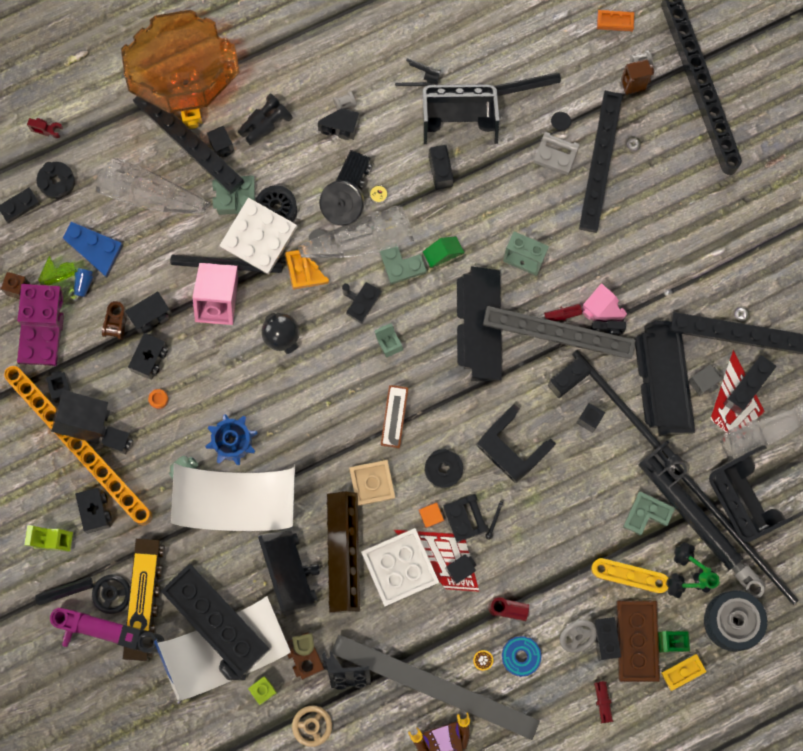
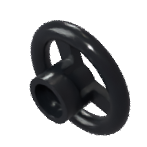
M110 574L103 576L95 583L92 590V600L99 611L105 614H116L124 610L129 603L130 585L123 577ZM107 581H118L123 585L124 589L117 590L116 587L109 585ZM100 586L103 587L101 591V596L105 600L103 605L98 600ZM113 590L114 595L109 598L108 592ZM118 596H125L122 604L115 608H109L111 602L116 600Z

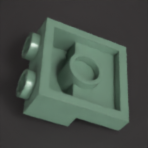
M240 176L245 183L231 195L216 180H212L213 191H216V197H213V209H217L218 215L239 214L248 198L255 201L254 176Z

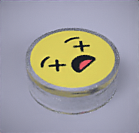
M381 185L372 187L369 193L371 202L376 205L384 204L388 199L387 189Z

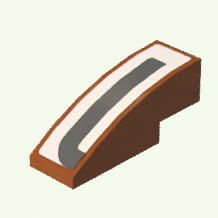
M389 385L381 446L400 448L408 396L407 387Z

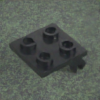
M331 651L329 658H326L325 652L322 654L323 667L328 671L331 688L343 690L350 686L363 688L371 685L369 666L342 668Z

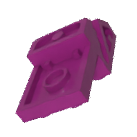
M21 284L17 319L21 325L17 356L18 364L57 366L60 332L63 331L64 313L60 312L63 305V291L60 286Z

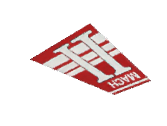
M733 350L710 420L735 440L765 411L757 395L753 397L740 415H737L723 404L745 376V372Z
M394 530L397 535L407 532L406 530ZM417 531L437 579L445 589L479 592L475 573L455 585L445 570L446 566L463 555L470 556L466 540L456 543L453 534Z

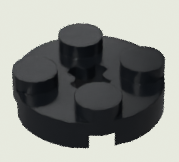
M46 162L37 174L38 188L46 197L51 199H60L62 196L70 194L75 186V177L72 170L62 162ZM58 176L60 182L53 184L52 178Z
M447 449L436 450L426 460L424 467L425 476L436 488L446 489L453 487L462 477V460L456 453ZM441 464L449 466L446 474L439 472L438 469L441 468Z

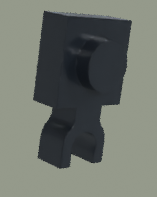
M593 321L592 330L604 331V333L620 336L626 330V322Z

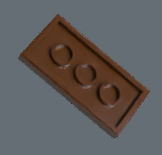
M616 601L617 634L621 658H618L619 682H660L657 601Z

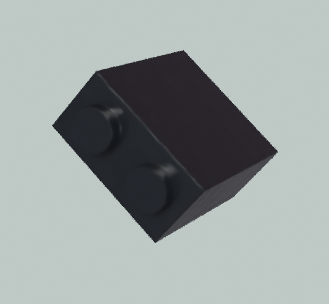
M62 390L51 432L97 444L99 438L104 437L107 426H104V421L107 422L110 410H107L108 402Z

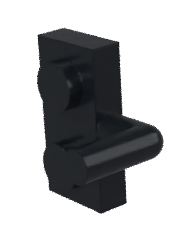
M365 282L357 295L350 290L349 284H343V295L353 300L346 315L363 324L381 296L382 291Z

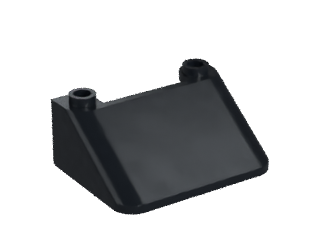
M290 530L259 535L258 539L282 614L289 616L315 607V601H318L315 590H310L296 547V545L300 544L297 533L293 534Z

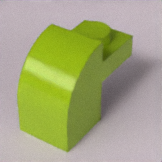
M27 525L24 545L36 549L70 552L73 532Z

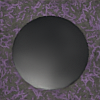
M556 112L551 118V124L557 130H566L571 124V118L565 112Z

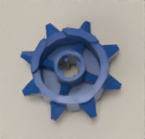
M224 414L223 421L219 422L217 426H208V430L212 433L211 442L205 447L206 449H215L218 454L217 463L220 464L224 460L234 461L236 465H240L241 458L245 457L248 453H255L251 446L252 437L258 433L257 431L247 429L245 416L236 420L229 419ZM231 436L235 439L233 443L227 442Z

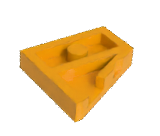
M304 249L285 253L293 290L329 283L327 276L325 277L321 273L318 265L310 259L309 254Z

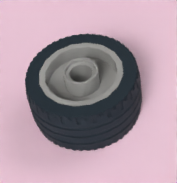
M738 590L728 591L719 594L708 604L704 614V626L708 637L718 647L733 652L744 651L757 645L764 637L768 625L767 613L762 603L753 595ZM733 618L737 620L736 625L733 623Z

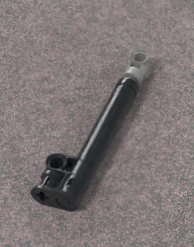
M668 440L665 441L640 462L638 466L716 557L724 563L728 571L732 569L736 573L734 576L743 585L746 592L756 598L761 597L766 589V583L755 574L748 564L744 565L742 562L744 558L736 552L737 550L678 483L689 472V464L678 453L675 454L668 446ZM676 464L683 466L684 472L682 474L675 471ZM751 584H759L761 591L754 592L751 589Z

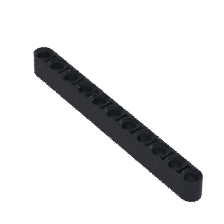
M662 0L661 7L721 170L727 175H733L740 167L742 159L683 1L672 0L674 2H669L668 0ZM679 31L685 32L686 35L681 34ZM685 47L691 48L692 51H688ZM703 96H708L710 100H706ZM709 112L715 113L716 116L710 115ZM718 128L722 130L723 133H718L715 129ZM721 145H726L729 150L723 149ZM728 162H733L735 166H730Z

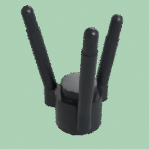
M407 58L406 61L409 62L410 66L425 72L423 80H427V82L395 83V86L437 85L441 71Z

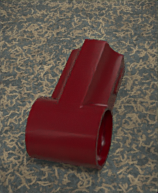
M498 597L489 603L488 610L493 616L526 622L529 604ZM495 602H500L503 605L502 612L494 610L493 605Z

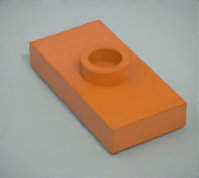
M598 10L597 29L633 32L634 12Z

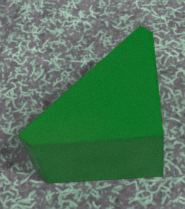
M457 236L438 239L426 248L423 254L431 269L463 255L464 251Z
M689 631L658 632L659 653L690 652Z

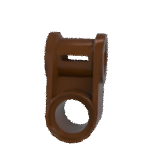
M113 301L108 305L105 321L102 326V337L113 336L118 337L120 340L123 339L127 314L125 312L126 308L122 303ZM116 308H121L119 315H113V311Z

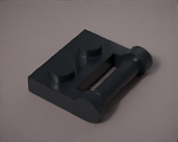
M476 494L443 505L456 543L490 531L488 525L484 523L477 504L478 498ZM469 504L478 526L475 530L472 529L464 505Z

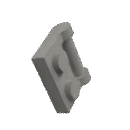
M545 131L533 163L568 175L580 144L576 142L573 144L551 136L549 132ZM547 142L571 150L570 155L547 147Z

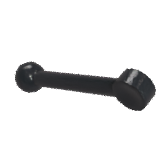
M499 501L489 529L490 531L485 534L488 540L493 538L492 532L503 505L502 501Z

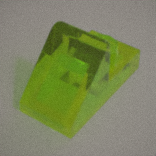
M49 256L38 281L41 285L50 286L75 276L77 267L73 262H66L56 268L54 260Z

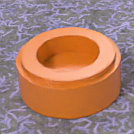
M161 389L153 390L148 397L150 405L155 409L164 408L169 400L166 392Z

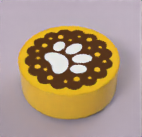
M481 650L474 655L473 664L478 670H488L493 665V656L490 652Z

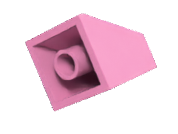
M199 263L193 293L195 322L233 325L238 285L237 266Z

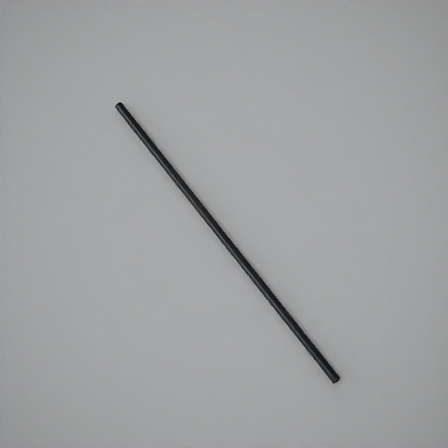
M576 350L572 356L575 359L577 357L581 358L591 371L589 375L648 442L657 449L661 443L584 356ZM679 464L675 465V471L682 474L684 469ZM686 474L682 478L686 485L792 605L796 604L799 599L748 542L740 539L730 521L692 478Z

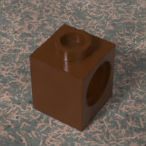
M7 272L1 290L6 296L20 299L21 284H30V282L24 276Z

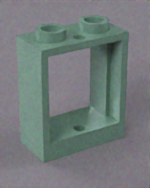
M514 231L506 247L503 262L537 276L549 246Z

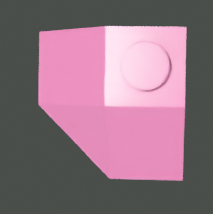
M602 283L582 306L583 315L593 321H623L627 315L623 308L619 309L617 297Z

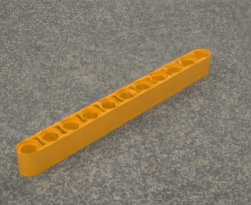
M17 366L8 367L4 372L7 382L47 426L52 429L53 421L49 422V416L56 412V407ZM18 372L19 377L16 380H11L12 375ZM27 386H31L30 393L24 394V389ZM39 400H44V405L40 408H37V402ZM55 433L135 522L143 526L151 522V511L87 441ZM77 441H82L81 448L75 450L74 444ZM95 455V460L88 464L86 461L87 457ZM107 469V475L104 478H100V471ZM115 483H120L119 491L113 492L112 486ZM133 497V504L125 506L126 498ZM141 511H146L147 513L144 520H138L137 516Z

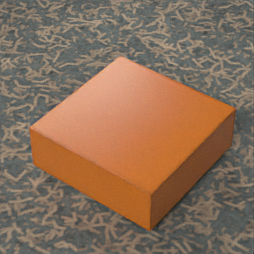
M437 503L419 509L425 528L444 521Z

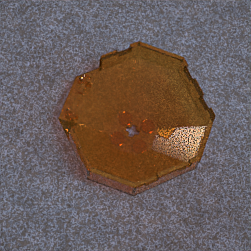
M193 10L153 16L149 20L150 25L146 29L142 27L133 36L134 41L130 45L125 44L121 48L124 77L129 92L169 113L208 107L240 73L235 44L231 43L227 38L218 36L215 21L207 17L201 19L197 17V12ZM184 80L188 81V85H184Z

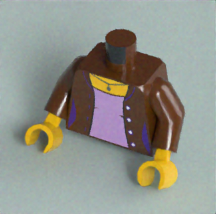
M466 713L467 717L465 719H460V715L457 714L458 721L423 733L417 727L418 733L416 735H411L410 731L408 735L418 751H465L470 738L469 714Z

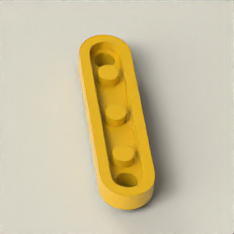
M603 558L597 559L591 566L592 574L599 579L658 594L668 590L666 581L669 578L659 572ZM600 565L604 567V572L602 573L598 571V566ZM656 580L661 581V587L656 586Z

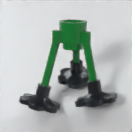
M683 542L680 547L675 548L674 562L680 563L682 566L692 562L700 569L699 572L693 575L695 583H685L683 576H679L677 573L671 574L670 578L666 581V585L668 587V594L675 598H680L686 588H696L708 593L711 589L720 585L719 576L714 571H711V568L704 566L694 559L693 552L695 547L687 542Z

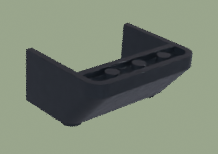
M488 84L428 85L423 88L424 144H427L428 132L440 130L441 122H478V127L482 131H493L494 144H498L500 120L497 89L494 86Z
M766 445L758 447L716 469L709 476V482L738 536L745 542H751L803 515L801 511L785 519L782 512L778 509H770L765 512L746 477L755 471V463L751 457L767 449Z

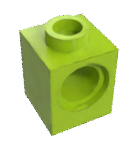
M265 676L248 688L259 705H263L277 694V691Z

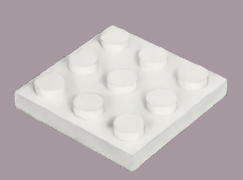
M248 198L221 242L220 247L269 275L298 226Z
M415 528L361 552L385 607L439 583Z

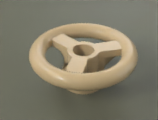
M306 706L294 716L292 731L298 742L308 747H316L323 744L329 738L332 732V720L323 708ZM317 712L314 718H309L305 722H299L304 714ZM324 717L326 731L320 738L318 733L320 729L319 721ZM310 722L315 723L316 728L314 730L308 728ZM298 728H303L307 734L313 735L314 741L303 738Z

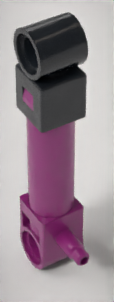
M56 608L50 615L51 624L56 628L65 630L62 643L64 647H68L73 632L152 654H157L158 651L155 643L150 648V640H157V643L165 641L160 634L100 619L71 609ZM65 614V620L62 622V617Z

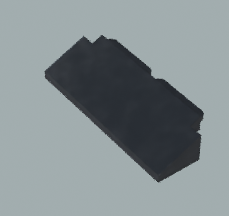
M471 266L470 275L463 274V277L457 279V317L463 319V324L457 327V363L459 366L464 367V369H472L471 381L501 382V330L483 326L487 306L501 309L500 270Z
M653 321L644 326L645 333L637 335L634 339L639 376L643 378L641 395L645 423L649 425V428L658 427L659 437L696 433L682 334L669 332L670 321Z

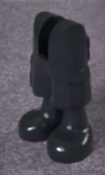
M270 93L267 95L266 103L262 109L253 111L247 118L248 120L242 124L238 133L242 137L247 136L246 142L252 145L275 129L274 123L283 119L289 122L293 117L285 106L280 104L279 100ZM271 110H275L269 117H265Z

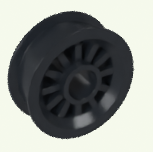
M274 185L263 189L256 198L257 203L280 216L283 215L285 219L291 222L294 221L297 215V204L293 193L289 189ZM274 205L281 206L279 210L272 209Z

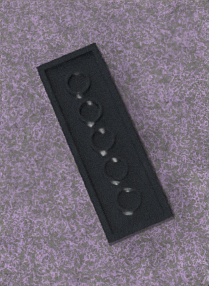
M190 563L161 590L165 597L240 678L271 650Z

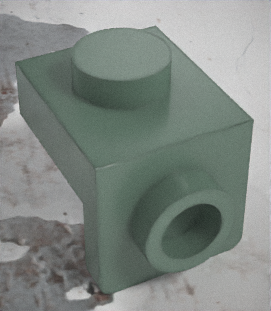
M391 323L374 331L378 344L386 358L403 351L402 344Z

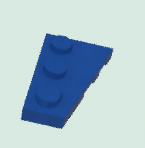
M70 222L63 236V239L73 249L89 261L106 278L108 277L123 246L121 242L73 222Z

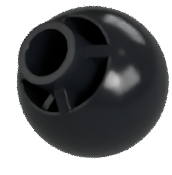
M271 313L265 318L266 321L263 323L261 330L264 343L275 351H284L286 354L294 352L299 347L297 340L299 339L300 329L297 321L285 313Z

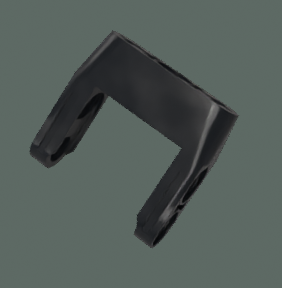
M513 404L476 443L477 447L514 483H517L528 474L556 445L552 439L545 441L524 462L498 437L514 420L520 410L516 404Z

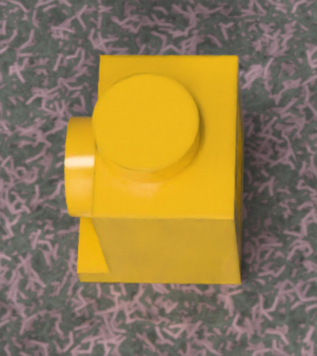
M197 98L179 101L182 121L189 129L198 128L199 124H203Z

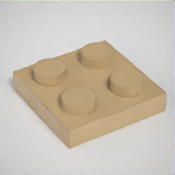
M388 460L349 468L354 493H357L358 506L395 499Z

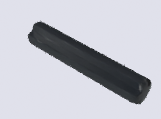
M88 577L35 595L37 605H43L94 587L92 578Z

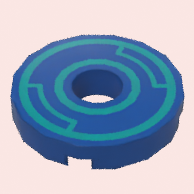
M524 636L514 637L503 647L502 663L505 669L512 675L519 677L529 676L540 666L541 650L531 638ZM518 651L526 653L527 659L525 662L517 661L516 653Z

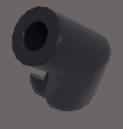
M224 659L220 662L219 671L227 680H246V674L240 678Z

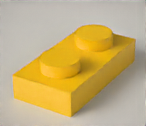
M694 654L661 672V675L670 691H673L706 673V670L698 655Z

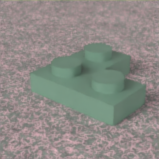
M397 243L379 248V253L391 285L426 274L421 254L403 260Z
M639 491L623 528L641 536L649 519L668 526L675 508Z

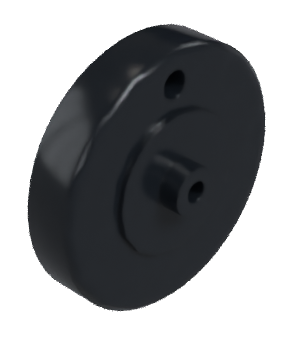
M337 180L328 184L323 189L319 199V206L323 216L329 222L344 226L355 222L362 215L365 200L362 191L356 184L347 180Z

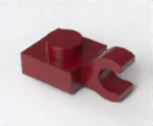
M29 118L27 123L31 132L48 137L51 135L54 138H60L59 133L54 131L58 128L63 130V126L60 123L55 122L48 125L45 120L36 118V120Z

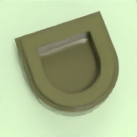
M312 633L292 637L294 649L299 655L307 656L314 650Z

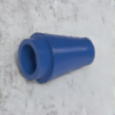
M78 268L77 272H75L74 295L85 297L93 280L92 271Z

